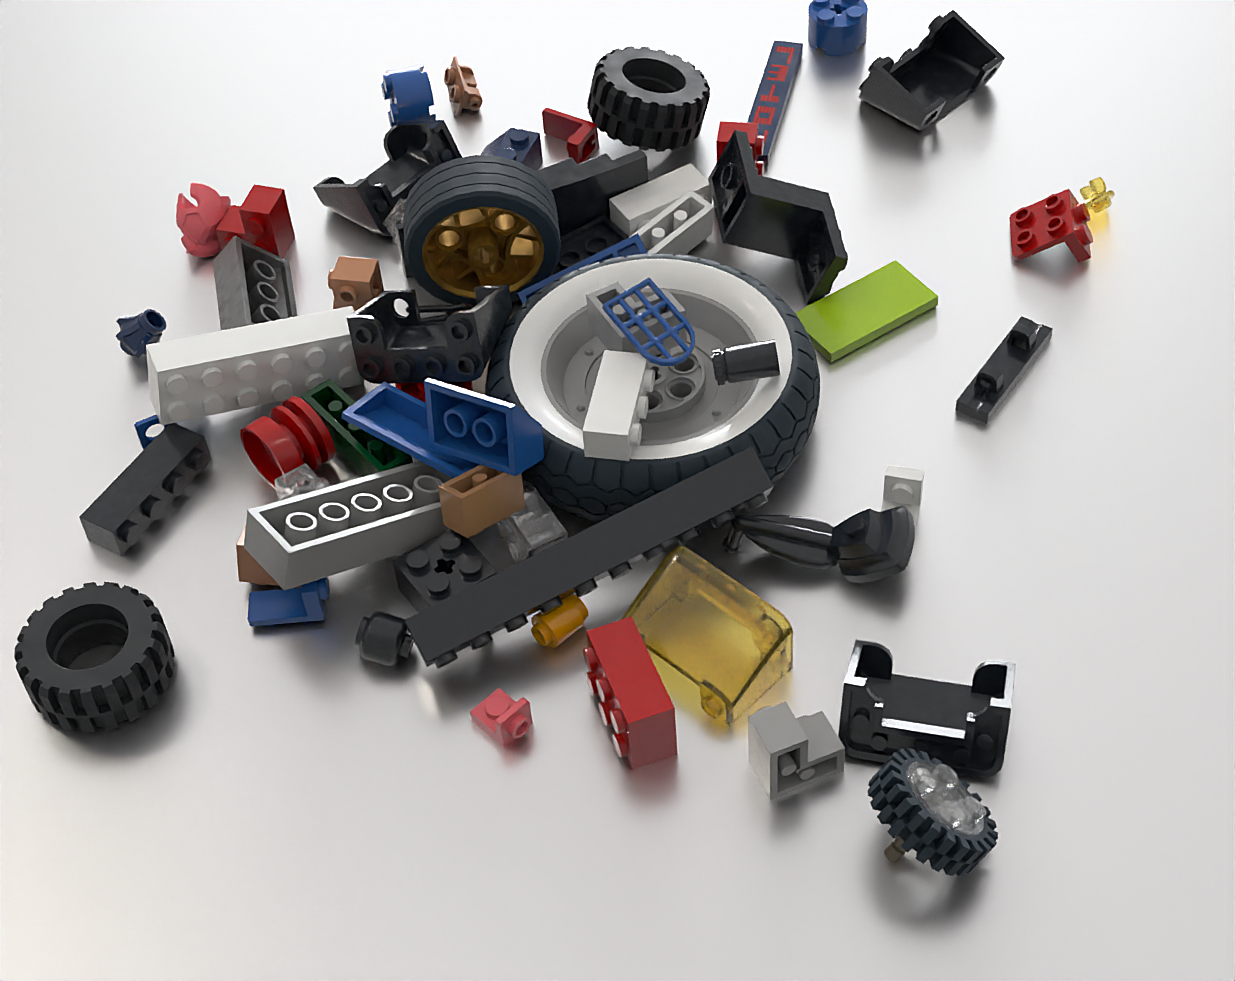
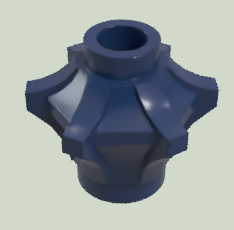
M146 309L143 313L136 316H121L117 320L120 332H118L116 338L120 341V347L126 354L140 358L142 354H147L146 345L160 342L162 332L167 326L166 321L160 313L153 309Z

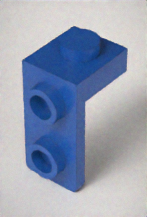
M328 577L303 584L301 588L251 592L249 594L247 618L249 625L261 626L324 620L325 600L330 598Z

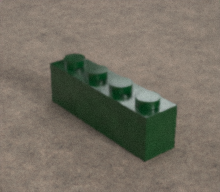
M331 379L301 395L302 400L312 407L325 424L333 440L335 451L361 477L413 463L412 456L341 418L342 412L356 402Z

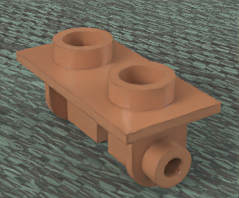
M453 56L450 67L445 69L444 84L448 87L449 99L453 103L456 115L460 116L462 108L478 110L483 103V99L479 89L476 88L477 83L473 70L466 65H459L457 56Z

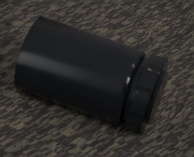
M775 339L725 347L723 351H720V348L712 349L713 369L718 386L725 385L726 381L736 383L780 375Z

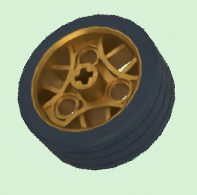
M473 155L462 157L436 166L422 176L409 192L404 205L403 216L405 260L409 273L417 284L433 297L452 305L464 302L465 305L471 304L474 308L477 305L474 288L477 286L509 285L511 300L514 303L520 300L518 292L553 275L560 259L561 250L557 208L554 195L549 186L531 168L515 160L498 156Z

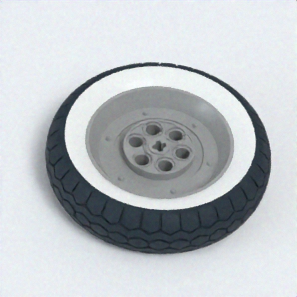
M664 253L652 254V256H649V254H636L626 256V258L624 256L611 258L581 267L549 283L529 298L508 321L491 355L487 368L485 395L517 405L542 424L544 459L521 473L522 481L535 493L555 506L582 518L601 522L751 446L774 485L796 461L812 432L819 407L820 374L814 347L800 319L780 296L759 280L736 268L704 258L679 254L675 256V254ZM650 277L661 291L667 289L685 309L686 319L695 332L694 349L691 356L683 363L674 366H660L649 362V370L655 371L653 392L646 393V397H648L647 417L639 421V424L642 426L641 441L639 447L633 446L630 461L585 457L582 430L604 350H608L589 327L586 295L615 282H618L624 290H628ZM649 286L640 290L646 298L655 294ZM635 293L630 296L635 303L640 301ZM686 330L687 342L685 344L690 347V336ZM775 339L780 369L779 376L736 383L726 381L725 385L718 386L713 369L712 349L720 348V351H723L725 347ZM679 345L667 350L673 358L680 357L685 353ZM662 353L655 355V357L666 359Z

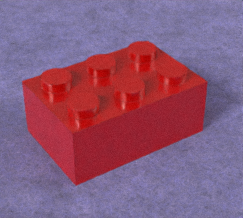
M632 616L586 631L588 647L583 649V655L589 672L585 673L587 684L591 694H599L602 702L599 703V709L605 725L612 724L616 732L612 734L619 757L626 755L631 769L634 770L678 755L675 707Z

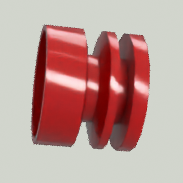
M296 396L289 397L283 401L282 406L278 405L271 409L270 418L263 415L240 431L242 445L257 471L270 485L281 492L305 478V469L314 471L321 466V463H326L335 456L334 443L325 424L309 404Z

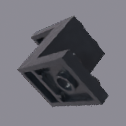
M734 130L708 178L722 242L794 260L805 304L810 305L830 293L833 282L840 271L845 269L848 262V254L844 247L841 230L837 223L835 209L832 206L829 193L758 175V169L755 167L753 150L750 147L747 133Z

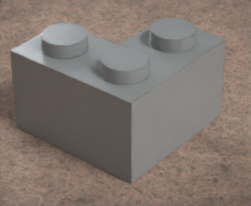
M615 282L587 294L589 327L605 347L610 351L639 353L602 309L604 303L625 291L618 282ZM667 289L662 291L686 318L685 309ZM656 294L647 297L653 306L661 302ZM630 296L624 299L636 315L646 311V306L641 300L635 303ZM619 303L610 307L623 324L630 320L628 313ZM666 306L659 309L660 315L672 328L680 324ZM653 314L643 319V323L655 337L665 333V328ZM636 323L627 328L642 346L649 342L647 340L648 337ZM683 328L678 331L679 337L684 342H687L686 329ZM672 336L662 341V345L666 350L678 346V343ZM655 345L646 350L653 356L661 353Z
M783 702L773 707H763L756 711L755 714L748 716L749 764L769 800L844 771L845 747L823 711L810 716L803 715L795 718L787 702Z

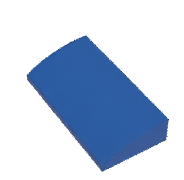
M386 382L381 383L342 412L341 418L451 478H455L480 465L430 448L426 403Z

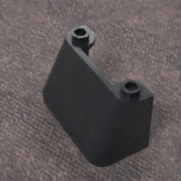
M444 120L399 122L388 130L383 139V146L389 158L387 162L366 178L359 179L353 184H345L338 177L323 179L313 187L319 200L327 208L377 235L392 236L396 234L395 225L403 223L405 202L410 190L418 180L436 166L453 159L462 158Z
M855 640L844 680L838 737L844 745L847 755L859 759L886 763L898 750L904 749L906 751L909 748L914 749L917 754L920 751L927 753L930 761L934 757L942 761V769L946 771L950 767L958 775L989 778L1001 770L1004 762L1012 707L1016 663L997 660L981 663L975 669L971 686L892 674L893 656L888 648L876 642Z

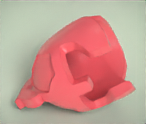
M191 183L190 196L197 201V207L183 193H179L176 205V224L183 234L181 242L187 250L186 253L197 257H210L221 250L216 228L230 207L231 199L228 196H220L216 190L207 185Z

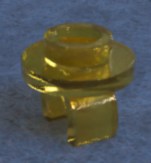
M1101 177L1090 180V185L1079 189L1082 198L1087 201L1085 205L1088 211L1093 209L1094 213H1099L1112 205L1111 199L1115 196L1113 190L1106 191V184Z

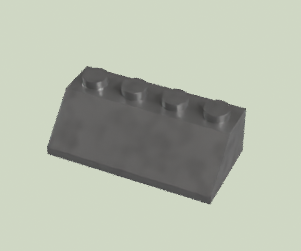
M234 236L213 260L221 331L296 317L297 309L289 261Z

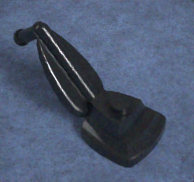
M899 506L881 512L867 509L849 517L835 527L823 521L801 516L737 515L731 521V528L727 537L722 542V547L728 553H737L741 547L742 537L745 534L749 540L761 549L790 563L819 570L829 569L838 564L841 574L849 582H870L893 576L906 569L915 539L914 518L906 506Z

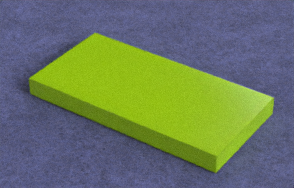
M894 260L795 312V314L806 329L813 347L826 359L833 362L937 306L939 296L898 261Z

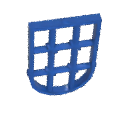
M650 277L602 305V309L632 343L637 352L649 362L660 366H674L683 363L691 356L695 346L694 330L688 320L684 318ZM649 286L661 302L653 306L640 290ZM634 293L646 306V311L639 315H636L624 301V299ZM617 303L629 315L630 320L624 324L610 309V307ZM666 306L680 324L672 328L660 315L659 309ZM651 314L665 328V333L658 337H655L643 323V319ZM635 323L648 337L647 340L649 342L643 346L627 329ZM683 328L687 330L690 336V347L679 337L678 331ZM672 336L685 353L680 357L673 358L662 345V341ZM655 345L666 359L655 357L646 350Z

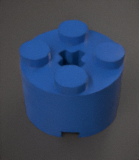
M812 0L808 7V43L810 47L816 50V47L823 49L824 55L834 57L847 56L857 52L858 46L861 44L864 46L867 39L868 6L864 0Z
M423 64L387 70L386 74L382 75L381 89L384 100H390L388 119L391 128L399 122L436 120V114L430 115L429 107L434 105V98L427 71L423 72Z

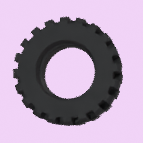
M642 46L641 48L625 47L623 50L617 48L605 54L596 63L587 101V109L596 127L601 132H606L608 137L613 140L617 139L626 146L631 147L633 145L646 151L648 149H655L656 152H664L666 149L673 151L678 150L682 146L689 145L699 136L710 98V87L704 74L700 70H696L695 66L689 61H683L682 57L678 55H670L664 50L658 49L656 51Z
M95 582L84 583L83 587L74 590L73 587L62 591L63 595L57 598L52 596L44 601L42 604L43 608L40 611L35 609L28 617L27 622L29 625L22 627L17 638L19 643L15 646L14 658L17 662V672L37 712L42 713L45 720L54 725L60 723L61 728L70 731H77L78 727L82 728L83 732H97L98 728L102 727L111 730L118 728V723L128 720L129 723L140 717L139 712L143 709L149 710L158 701L157 694L163 695L170 683L168 678H171L175 667L173 658L175 653L161 613L147 595L139 594L137 589L127 585L120 588L119 584L114 582H104V585L99 586ZM108 643L124 645L118 654L100 666L84 670L67 669L78 655L94 646Z

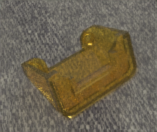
M677 546L664 557L619 619L632 616L646 648L700 686L703 710L714 719L719 718L730 727L793 668V629L788 619L775 607L684 546Z

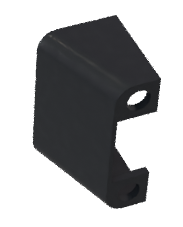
M954 10L943 17L941 15L935 17L928 26L930 32L920 42L918 47L914 50L912 48L907 49L897 62L894 63L890 56L885 58L878 57L868 68L870 72L868 78L859 87L861 91L859 99L912 128L922 131L988 83L999 70L1005 57Z
M509 285L477 286L474 288L477 305L473 309L454 312L446 321L436 322L421 321L415 289L382 292L346 318L360 375L364 380L374 384H381L383 382L388 384L424 383V380L428 378L440 382L477 380L482 376L511 316L512 300ZM396 299H402L408 304V316H401L396 312L394 308Z

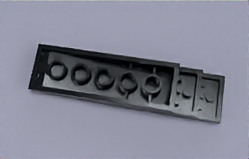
M641 149L614 160L605 153L580 164H577L571 157L535 171L545 180L554 195L560 238L603 215L610 219V198L649 182L647 155ZM403 223L395 225L403 273L406 278H411L412 275L409 273L405 260Z

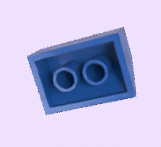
M431 378L424 380L430 448L513 476L519 475L544 459L542 424L517 405Z

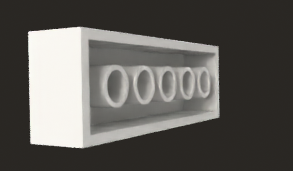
M348 306L146 345L150 399L160 424L166 425L286 400L292 396L301 397V395L328 379L335 382L341 389L364 384V378L360 375L357 368L346 319L355 312L353 307Z

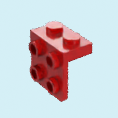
M1068 188L1013 212L1009 217L1012 255L1019 261L1065 242L1079 263L1090 259V244L1093 243V237L1087 226V222L1091 220L1088 208L1083 202L1079 204Z

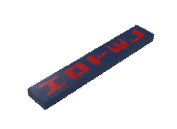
M774 40L747 123H758V136L764 137L763 156H758V161L764 162V164H768L803 54V43Z

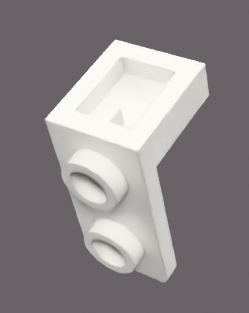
M887 464L884 478L881 511L906 506L913 515L915 529L922 501L924 470Z

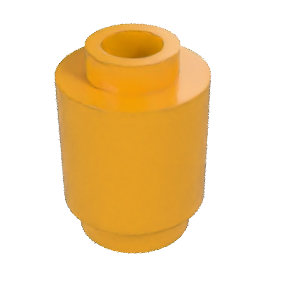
M575 594L562 599L563 606L546 615H542L541 611H539L531 618L533 626L531 633L538 643L543 646L548 645L556 648L584 625V620L589 616V613L583 601L577 598Z

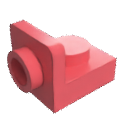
M500 688L470 711L471 721L502 747L508 745L512 740L522 737L533 723L530 702L524 697L516 702Z

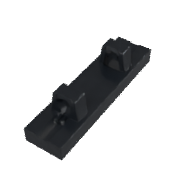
M1021 316L956 400L955 411L987 424L1050 341L1053 328L1037 324Z

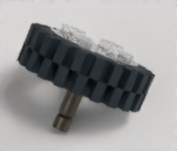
M909 748L906 751L900 749L895 752L868 783V786H870L867 790L868 796L873 798L870 802L872 809L880 811L877 815L878 820L881 824H889L891 826L887 832L893 839L895 838L884 850V854L891 862L897 863L905 852L914 849L917 852L916 859L922 864L929 859L931 869L939 872L943 868L946 875L953 876L956 873L958 877L964 876L966 873L971 872L996 846V840L998 839V832L994 831L997 827L996 823L988 818L991 812L988 807L980 803L982 799L978 793H970L967 790L970 785L964 779L959 782L956 775L957 772L942 764V761L934 757L930 761L927 753L920 751L917 754L914 749Z

